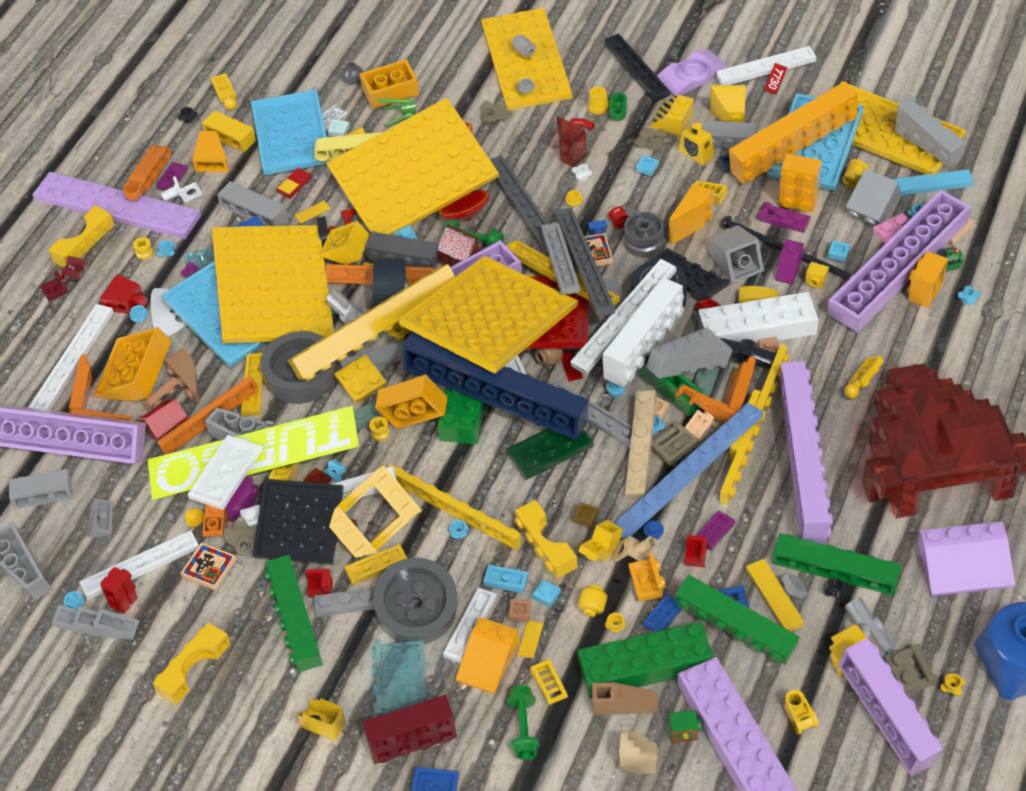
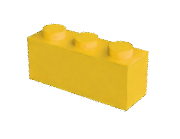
M215 110L202 122L204 131H217L220 142L243 153L256 141L254 128Z

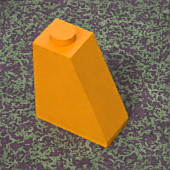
M217 131L199 132L192 158L195 172H229L227 158Z

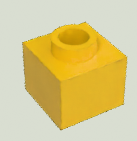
M811 262L806 272L805 284L823 289L828 280L829 267Z

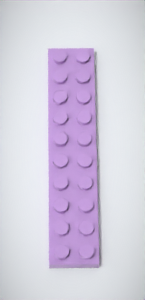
M53 172L47 174L33 193L34 200L87 213L96 205L110 212L113 221L181 239L187 238L201 217V212L197 209L146 196H141L136 201H129L125 198L123 190Z

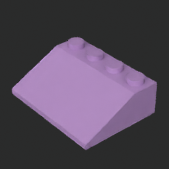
M1003 521L920 530L918 547L931 596L1015 587L1009 543Z

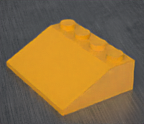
M158 327L117 338L93 396L96 398L134 402L149 398L172 340Z

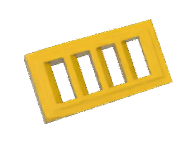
M697 180L694 183L713 190L712 198H714L713 204L720 206L728 195V186Z
M550 659L530 667L531 676L548 706L568 698ZM543 671H548V673L545 675H539V673ZM549 677L552 678V680H550V681H548V682H546V683H543V681H542V680L547 679V678H549ZM553 684L556 685V687H554V688H552V689H550V690H547V689H546V687H548V686H550V685H553ZM556 691L560 692V694L555 697L550 698L549 694H552Z

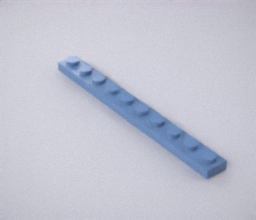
M747 403L614 523L624 529L620 540L622 541L632 536L763 417L762 410Z

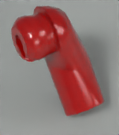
M572 118L568 125L574 130L577 129L578 125L591 131L595 127L594 122L585 118Z

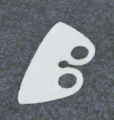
M154 288L151 293L154 328L158 327L167 336H170L183 328L186 323L184 321L177 322L175 320L177 314L175 312L171 313L170 309L172 308L162 299V294L170 289Z

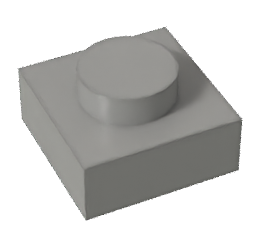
M786 573L781 578L785 585L784 589L789 595L803 598L808 594L800 577Z

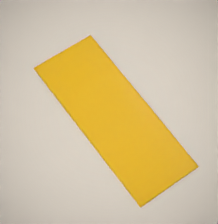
M322 201L294 216L300 223H303L331 208L325 201Z
M535 621L526 623L517 656L534 659L544 623Z

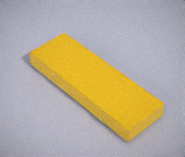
M399 544L344 566V570L353 586L382 574L389 566L407 559Z

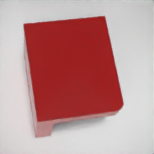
M687 535L684 566L705 568L707 537Z
M331 569L306 570L308 598H314L315 595L332 593L333 577Z

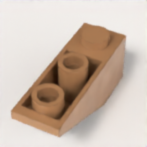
M183 348L165 358L167 365L165 370L170 377L176 378L179 382L177 386L179 388L183 387L188 399H193L196 404H199L200 394L197 369L193 358Z
M614 682L592 683L594 715L659 713L657 691Z

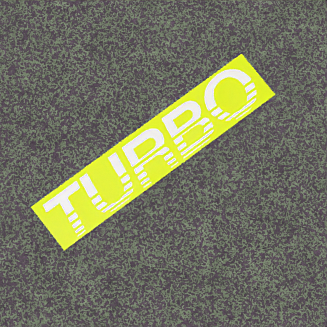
M353 406L235 436L236 438L260 445L263 449L247 475L359 447ZM224 440L148 459L152 500L191 490Z

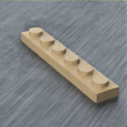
M655 390L636 391L625 490L627 498L643 497L647 494L657 401Z

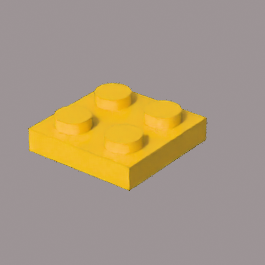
M366 354L334 373L335 378L355 405L387 385V381Z

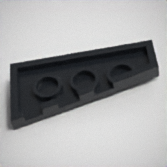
M669 248L654 256V260L671 261L684 270L687 276V291L699 302L711 298L730 284V280L717 277V273L702 269L701 265L687 261L686 257Z

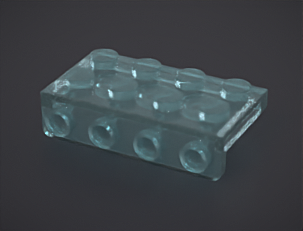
M377 639L376 646L372 647L373 659H376V665L372 666L373 677L376 678V683L373 684V696H377V702H373L374 715L380 716L426 701L424 641L381 644V640Z

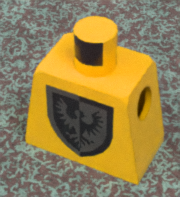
M695 122L682 132L678 151L704 166L715 157L712 135L702 129L701 123Z

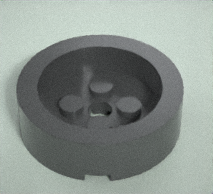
M307 331L291 332L278 337L266 347L261 357L260 366L265 386L276 399L292 404L308 403L317 400L318 396L324 392L328 393L337 381L334 373L338 372L337 360L331 362L332 366L324 371L320 369L315 372L316 376L308 381L306 379L299 380L288 362L293 356L323 339V336Z
M407 558L398 561L382 573L375 585L373 602L377 620L385 633L398 642L415 645L433 642L442 637L455 621L458 598L454 580L444 567L432 560ZM413 599L422 601V605L419 608H413L410 604Z

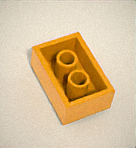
M407 59L359 73L362 90L372 109L391 104L377 102L378 98L404 100L420 95L418 80Z
M786 154L781 167L779 206L814 213L819 198L822 160Z
M427 375L379 389L375 408L396 429H401L444 416L448 397Z

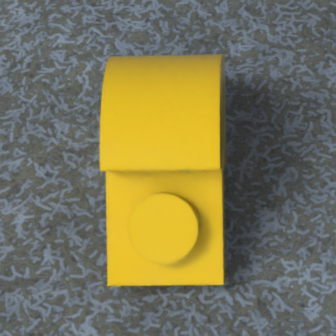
M608 519L596 525L592 539L581 544L579 552L594 562L597 560L605 562L615 551L624 529Z

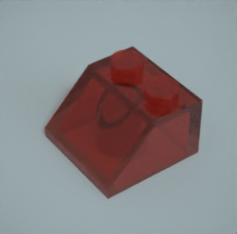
M558 116L557 135L560 160L565 164L575 167L587 156L586 130Z
M449 224L445 226L437 248L439 263L442 265L448 264L449 267H452L479 252L478 237Z

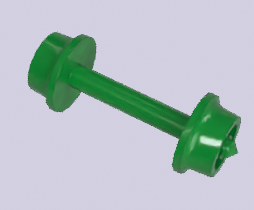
M456 219L454 221L447 220L442 228L443 238L448 239L451 243L456 241L457 236L487 242V247L500 240L504 243V234L498 232L496 228H492L489 235L459 229L460 223Z
M525 685L511 688L510 696L507 699V704L510 707L518 709L520 737L511 742V749L514 751L515 757L520 760H529L536 757L537 749L540 746L539 740L535 737H530L528 733L526 708L534 705L536 698L532 694L531 688Z

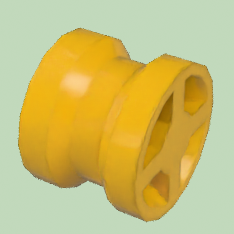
M140 237L133 242L137 258L144 260L153 255L151 242L148 238Z
M375 417L370 421L371 437L374 440L383 441L389 437L390 430L386 418Z

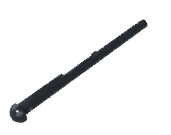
M725 216L722 219L721 225L724 229L739 225L758 238L759 241L782 251L784 243L731 221V216ZM804 253L802 260L808 263L814 262L828 266L829 272L849 280L851 273Z

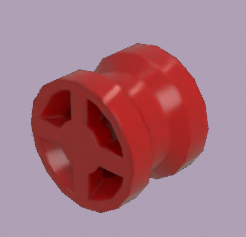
M622 206L614 207L608 213V217L616 229L625 227V222L629 216Z

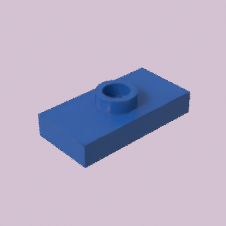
M666 594L644 620L643 627L651 632L666 630L683 609L677 606L674 597Z

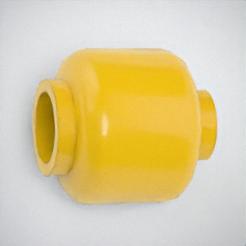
M588 585V587L583 588L581 591L578 607L588 617L602 614L606 605L607 594L600 586Z

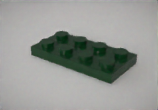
M545 429L507 448L506 453L524 479L528 480L594 447V443L585 430L582 431L578 440H574L550 429Z

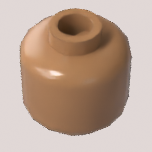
M536 348L535 351L537 362L544 366H551L559 362L563 357V348Z

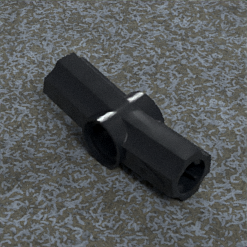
M720 338L733 349L730 357L736 358L738 362L743 363L752 356L756 360L755 364L771 369L776 357L775 352L758 347L750 339H743L739 342Z

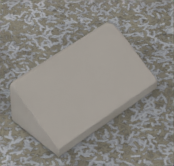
M98 498L93 499L89 512L88 537L111 536L112 501Z

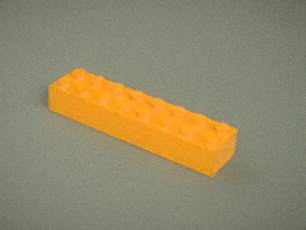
M844 81L730 148L731 173L742 184H745L748 181H752L758 175L767 172L773 166L782 163L787 153L796 155L805 147L811 146L814 142L826 137L832 131L838 130L842 125L853 121L858 113V93Z

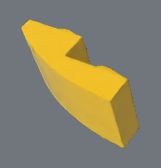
M743 286L738 289V302L741 303L778 297V290L767 287Z

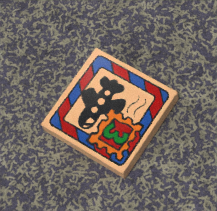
M605 233L585 237L597 266L613 263Z
M201 543L180 574L184 579L217 591L237 559L235 555Z

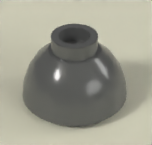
M349 62L342 71V80L347 84H358L361 82L359 73L364 71L356 63Z

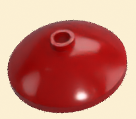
M484 190L472 191L440 209L439 214L446 220L469 221L482 211L487 205L490 196Z

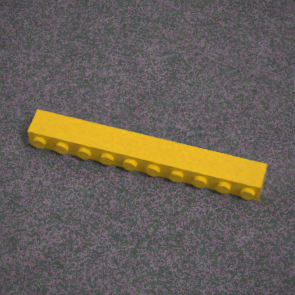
M448 264L440 266L290 358L288 362L298 379H306L308 381L316 376L315 372L320 369L324 371L332 366L331 362L336 359L337 361L343 360L348 356L347 353L353 350L355 352L362 348V343L365 341L371 342L379 337L378 333L382 331L388 332L393 329V324L398 322L403 315L455 278Z

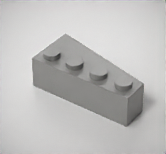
M911 96L898 106L895 132L946 165H952L963 156L965 142L949 128L945 129L937 117H931L927 113L928 109L925 106L920 107L916 103L917 99Z
M706 327L653 348L646 367L658 378L681 375L683 371L694 373L697 369L701 368L712 370L714 366L724 368L728 365L733 349Z
M216 408L205 420L208 434L219 441L224 440L227 435L235 437L277 426L272 421L267 420L263 422L256 420V417H243L239 413Z
M12 522L0 529V568L34 600L53 590L15 524Z

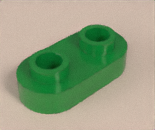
M617 92L610 96L609 116L612 120L621 121L625 119L627 113V96L624 93Z

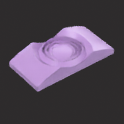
M710 50L693 52L686 60L680 63H671L657 77L670 90V94L676 96L683 95L716 78V71L729 67Z

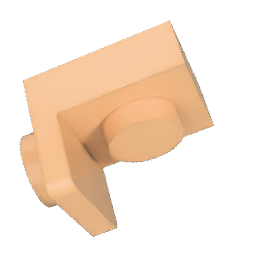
M697 410L685 428L701 441L711 427L716 428L717 424L713 421L715 417L706 411L703 414Z

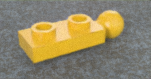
M224 73L211 77V83L220 103L224 102L226 109L234 110L237 107L236 94L227 74Z
M880 355L867 357L849 380L848 385L844 388V394L847 398H856L860 392L859 388L869 385L871 378L880 370L879 367L884 362Z

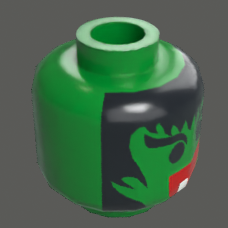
M954 246L942 248L937 252V255L948 258L946 272L959 269L964 262L962 251Z

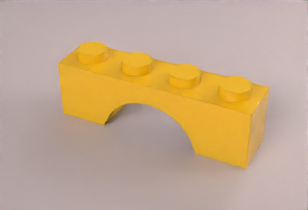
M96 205L84 215L86 228L80 235L69 239L60 238L48 249L52 262L65 267L68 256L81 258L112 229L114 221L111 213Z
M536 499L515 510L514 523L517 529L524 532L527 543L534 546L537 557L544 560V565L549 573H553L557 579L578 568L577 556L567 542L555 543L542 536L541 532L547 525L546 513Z
M209 622L200 628L196 636L183 647L179 655L173 658L168 667L156 676L153 682L156 693L176 706L190 691L186 682L188 670L200 660H218L231 645L227 633Z

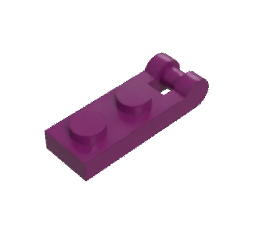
M769 202L763 203L761 211L757 215V219L761 222L805 233L811 217L775 207Z

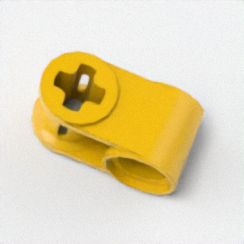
M795 689L787 692L784 711L795 733L799 735L808 728H817L819 726L817 716L811 709L804 694ZM795 701L799 704L793 705L790 702Z

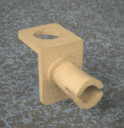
M629 536L617 545L613 561L617 562L628 555L638 561L648 560V553H651V550L657 547V541L652 536L647 537L641 542ZM624 545V550L619 554L621 547Z

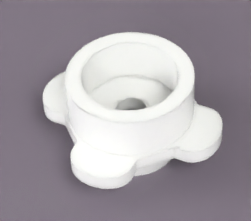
M587 164L572 168V172L575 173V177L579 181H585L592 175V171L588 169Z

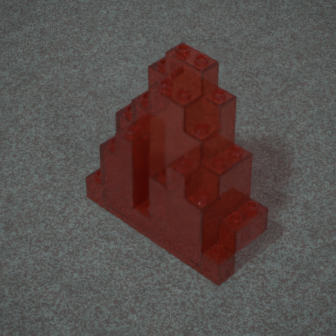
M926 363L889 369L886 379L888 389L884 388L875 392L874 404L879 416L871 420L868 440L873 458L865 461L862 482L869 503L889 499L896 519L916 515L919 493L922 491L995 479L992 491L994 501L1014 498L1019 476L1026 474V437L1023 432L1010 433L999 405L991 406L988 398L975 400L971 389L964 390L961 383L954 385L952 378L939 379L936 370H928Z

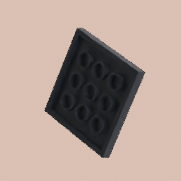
M264 479L253 557L255 559L273 560L290 555L291 562L334 565L337 535L331 530L329 525L334 509L343 500L344 486Z

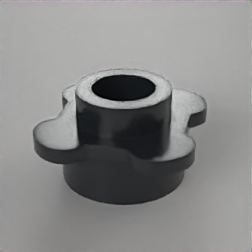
M185 107L181 109L178 120L191 123L198 114L193 112L192 108Z
M839 578L829 579L827 581L828 587L824 590V594L828 597L833 596L838 600H842L845 597L844 591L848 588L847 583Z

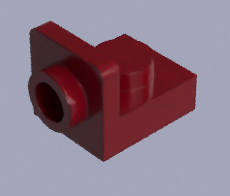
M68 256L66 266L62 268L61 275L80 279L83 277L86 260Z
M57 270L53 272L55 279L39 286L48 302L68 293L66 288L68 282L65 276H60Z

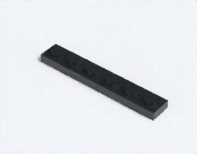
M619 33L605 39V45L655 102L670 96V90Z

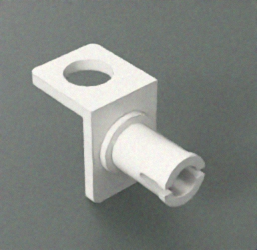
M175 176L173 177L174 187L160 192L163 200L166 202L180 196L185 203L202 195L196 182L182 188ZM190 189L196 190L192 195L187 194V191Z

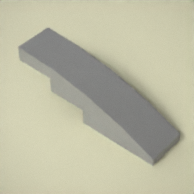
M58 605L51 626L94 636L133 640L140 620L99 609L96 612L83 607H79L76 610Z

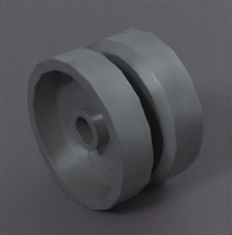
M638 212L627 218L624 227L627 251L633 256L648 258L658 254L664 246V223L662 219L651 212Z

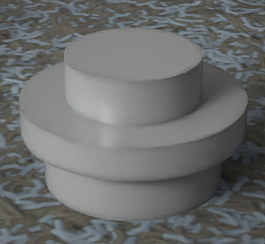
M523 78L518 83V90L521 93H530L534 90V83L529 78Z

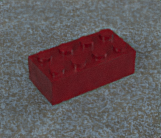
M446 695L362 721L374 764L386 763L392 758L407 756L411 752L420 749L426 750L432 747V745L447 743L457 738L454 716Z

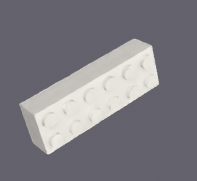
M662 277L603 353L604 379L622 387L628 381H632L637 369L642 368L648 355L650 356L651 350L655 348L658 342L660 343L663 340L664 334L673 327L676 318L682 315L684 307H682L684 298L682 285Z
M809 292L700 309L698 315L700 330L707 327L719 338L739 342L743 339H750L758 344V339L777 337L779 341L816 335L819 320Z

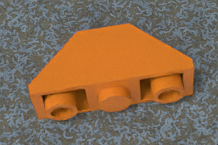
M205 504L203 537L223 536L224 529L228 528L229 525L227 505L224 510Z

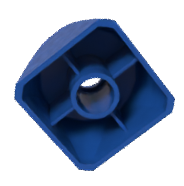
M1016 602L1001 608L985 626L974 643L1000 696L1007 700L1026 696V602Z

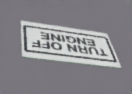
M336 105L324 112L322 118L325 130L330 127L333 119L339 120L347 112Z

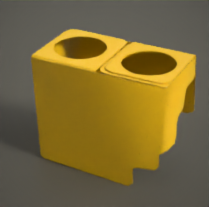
M857 624L831 637L834 644L829 647L832 651L830 654L832 661L829 664L836 667V673L840 678L845 676L839 667L845 649L867 638Z
M309 699L310 707L307 711L304 710L297 715L300 727L337 741L346 725L342 707L324 699ZM318 715L321 718V721L309 716Z

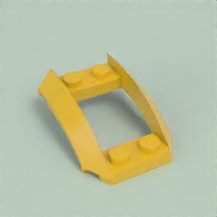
M382 465L336 506L329 527L354 557H362L377 553L397 531L422 510L386 467ZM375 486L398 515L368 541L347 517L345 512Z

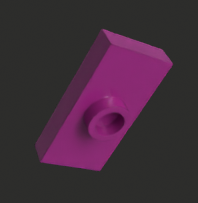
M171 162L157 182V189L165 191L174 187L173 177L175 176L178 182H180L188 171L187 165Z
M718 510L696 536L707 537V549L712 551L735 525V520Z

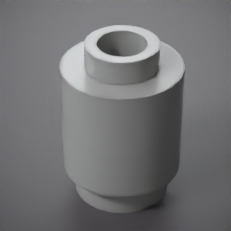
M517 35L512 40L513 48L523 57L528 58L534 54L535 44L524 35Z

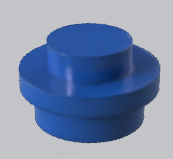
M650 521L644 526L646 537L652 536V538L654 537L658 540L664 533V527L658 521Z

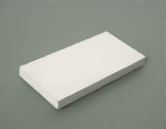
M227 435L189 491V499L224 510L262 452V446Z

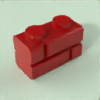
M113 567L108 576H105L100 582V586L109 607L121 614H125L130 608V604L133 605L138 599L135 591L136 585L131 581L132 575L129 571Z

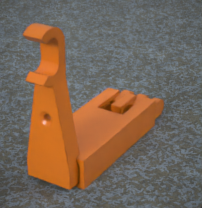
M81 355L77 366L69 412L133 421L129 415L110 414L86 409L92 382L91 364H88L87 355Z
M750 356L732 372L722 402L703 395L686 385L681 386L676 391V397L685 393L691 398L690 405L693 403L697 404L725 424L742 408L756 360Z

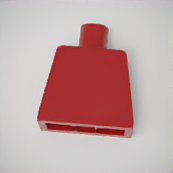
M116 274L100 297V301L103 306L112 308L113 312L130 314L134 306L141 305L145 307L148 298L143 296L138 283Z

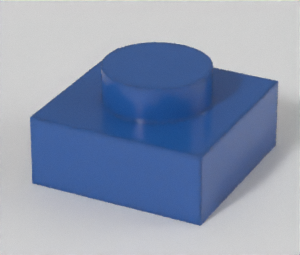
M606 220L588 223L589 235L603 234L607 231Z

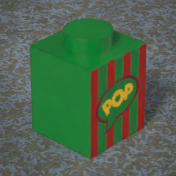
M695 710L669 713L672 743L698 740V732L702 731L700 718L696 719Z

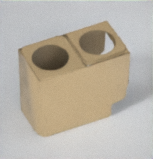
M621 732L619 744L621 773L656 774L657 743L650 742L649 738L643 737L641 732Z

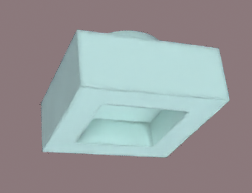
M333 119L328 129V135L333 137L346 135L350 127L349 122Z

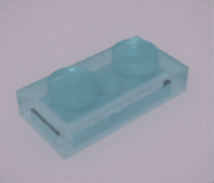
M213 247L183 255L185 265L189 262H194L198 268L202 269L214 262Z

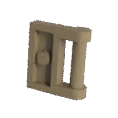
M675 421L670 425V428L655 439H652L651 452H655L670 466L699 445V440L679 422ZM673 434H677V435H675L674 437H672L670 440H668L666 443H664L662 446H660V444H661L662 442H664L665 440H667V439H668L669 437H671Z
M914 644L908 649L885 655L884 661L890 665L895 679L902 683L905 694L934 686L939 682L936 674L932 673L922 654L923 649L920 644ZM915 657L925 676L924 679L920 680L909 658Z

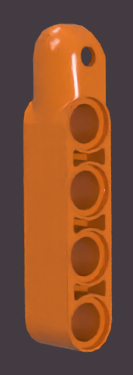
M150 146L123 187L124 196L127 200L136 201L141 198L145 191L150 189L170 159V147Z

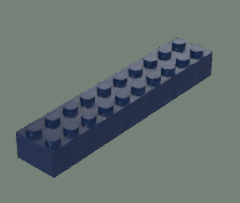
M413 331L402 346L404 371L419 377L427 375L436 384L574 440H578L587 425L589 400L582 396L575 395L565 389L555 387L545 381H540L530 375L515 371L510 367L504 366L495 374Z

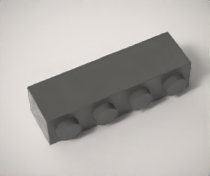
M371 232L365 245L367 259L374 261L375 258H403L406 260V267H435L436 269L441 257L439 243Z

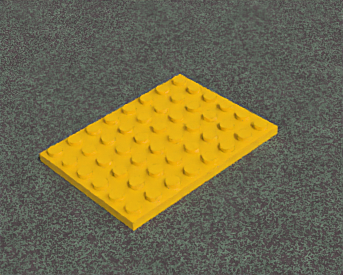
M448 98L437 102L326 163L370 234L371 232L394 235V232L415 224L499 177V172Z
M318 225L212 227L222 343L272 342L282 335L297 331L313 332L323 337L334 332L331 306L326 303L329 291L324 258L320 256L322 241L319 238Z
M483 256L403 315L399 320V325L496 374L575 309L578 300L565 294L561 295L559 291L487 256Z

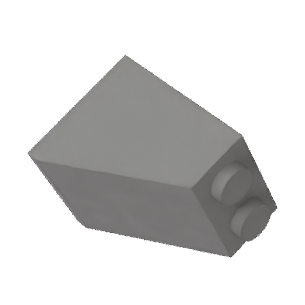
M865 168L846 205L848 214L855 218L860 216L871 225L882 223L901 194L899 183Z
M739 225L706 237L709 254L727 279L730 280L731 284L764 271L758 238Z

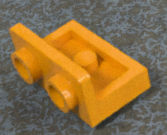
M648 553V560L628 564L638 602L663 597V589L666 588L664 577L659 575V571H661L659 560L654 559L653 553Z

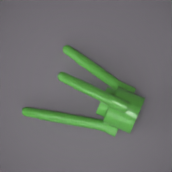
M377 99V102L402 103L401 105L386 106L384 110L401 109L402 114H406L385 123V127L410 118L412 114L416 113L414 100Z

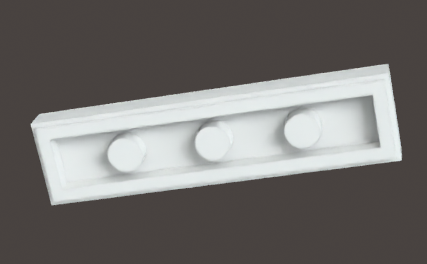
M477 588L443 652L444 658L461 664L470 635L479 617L487 618L497 599L496 593Z

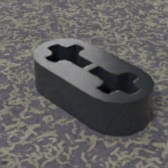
M326 216L317 217L319 238L322 241V246L329 235Z

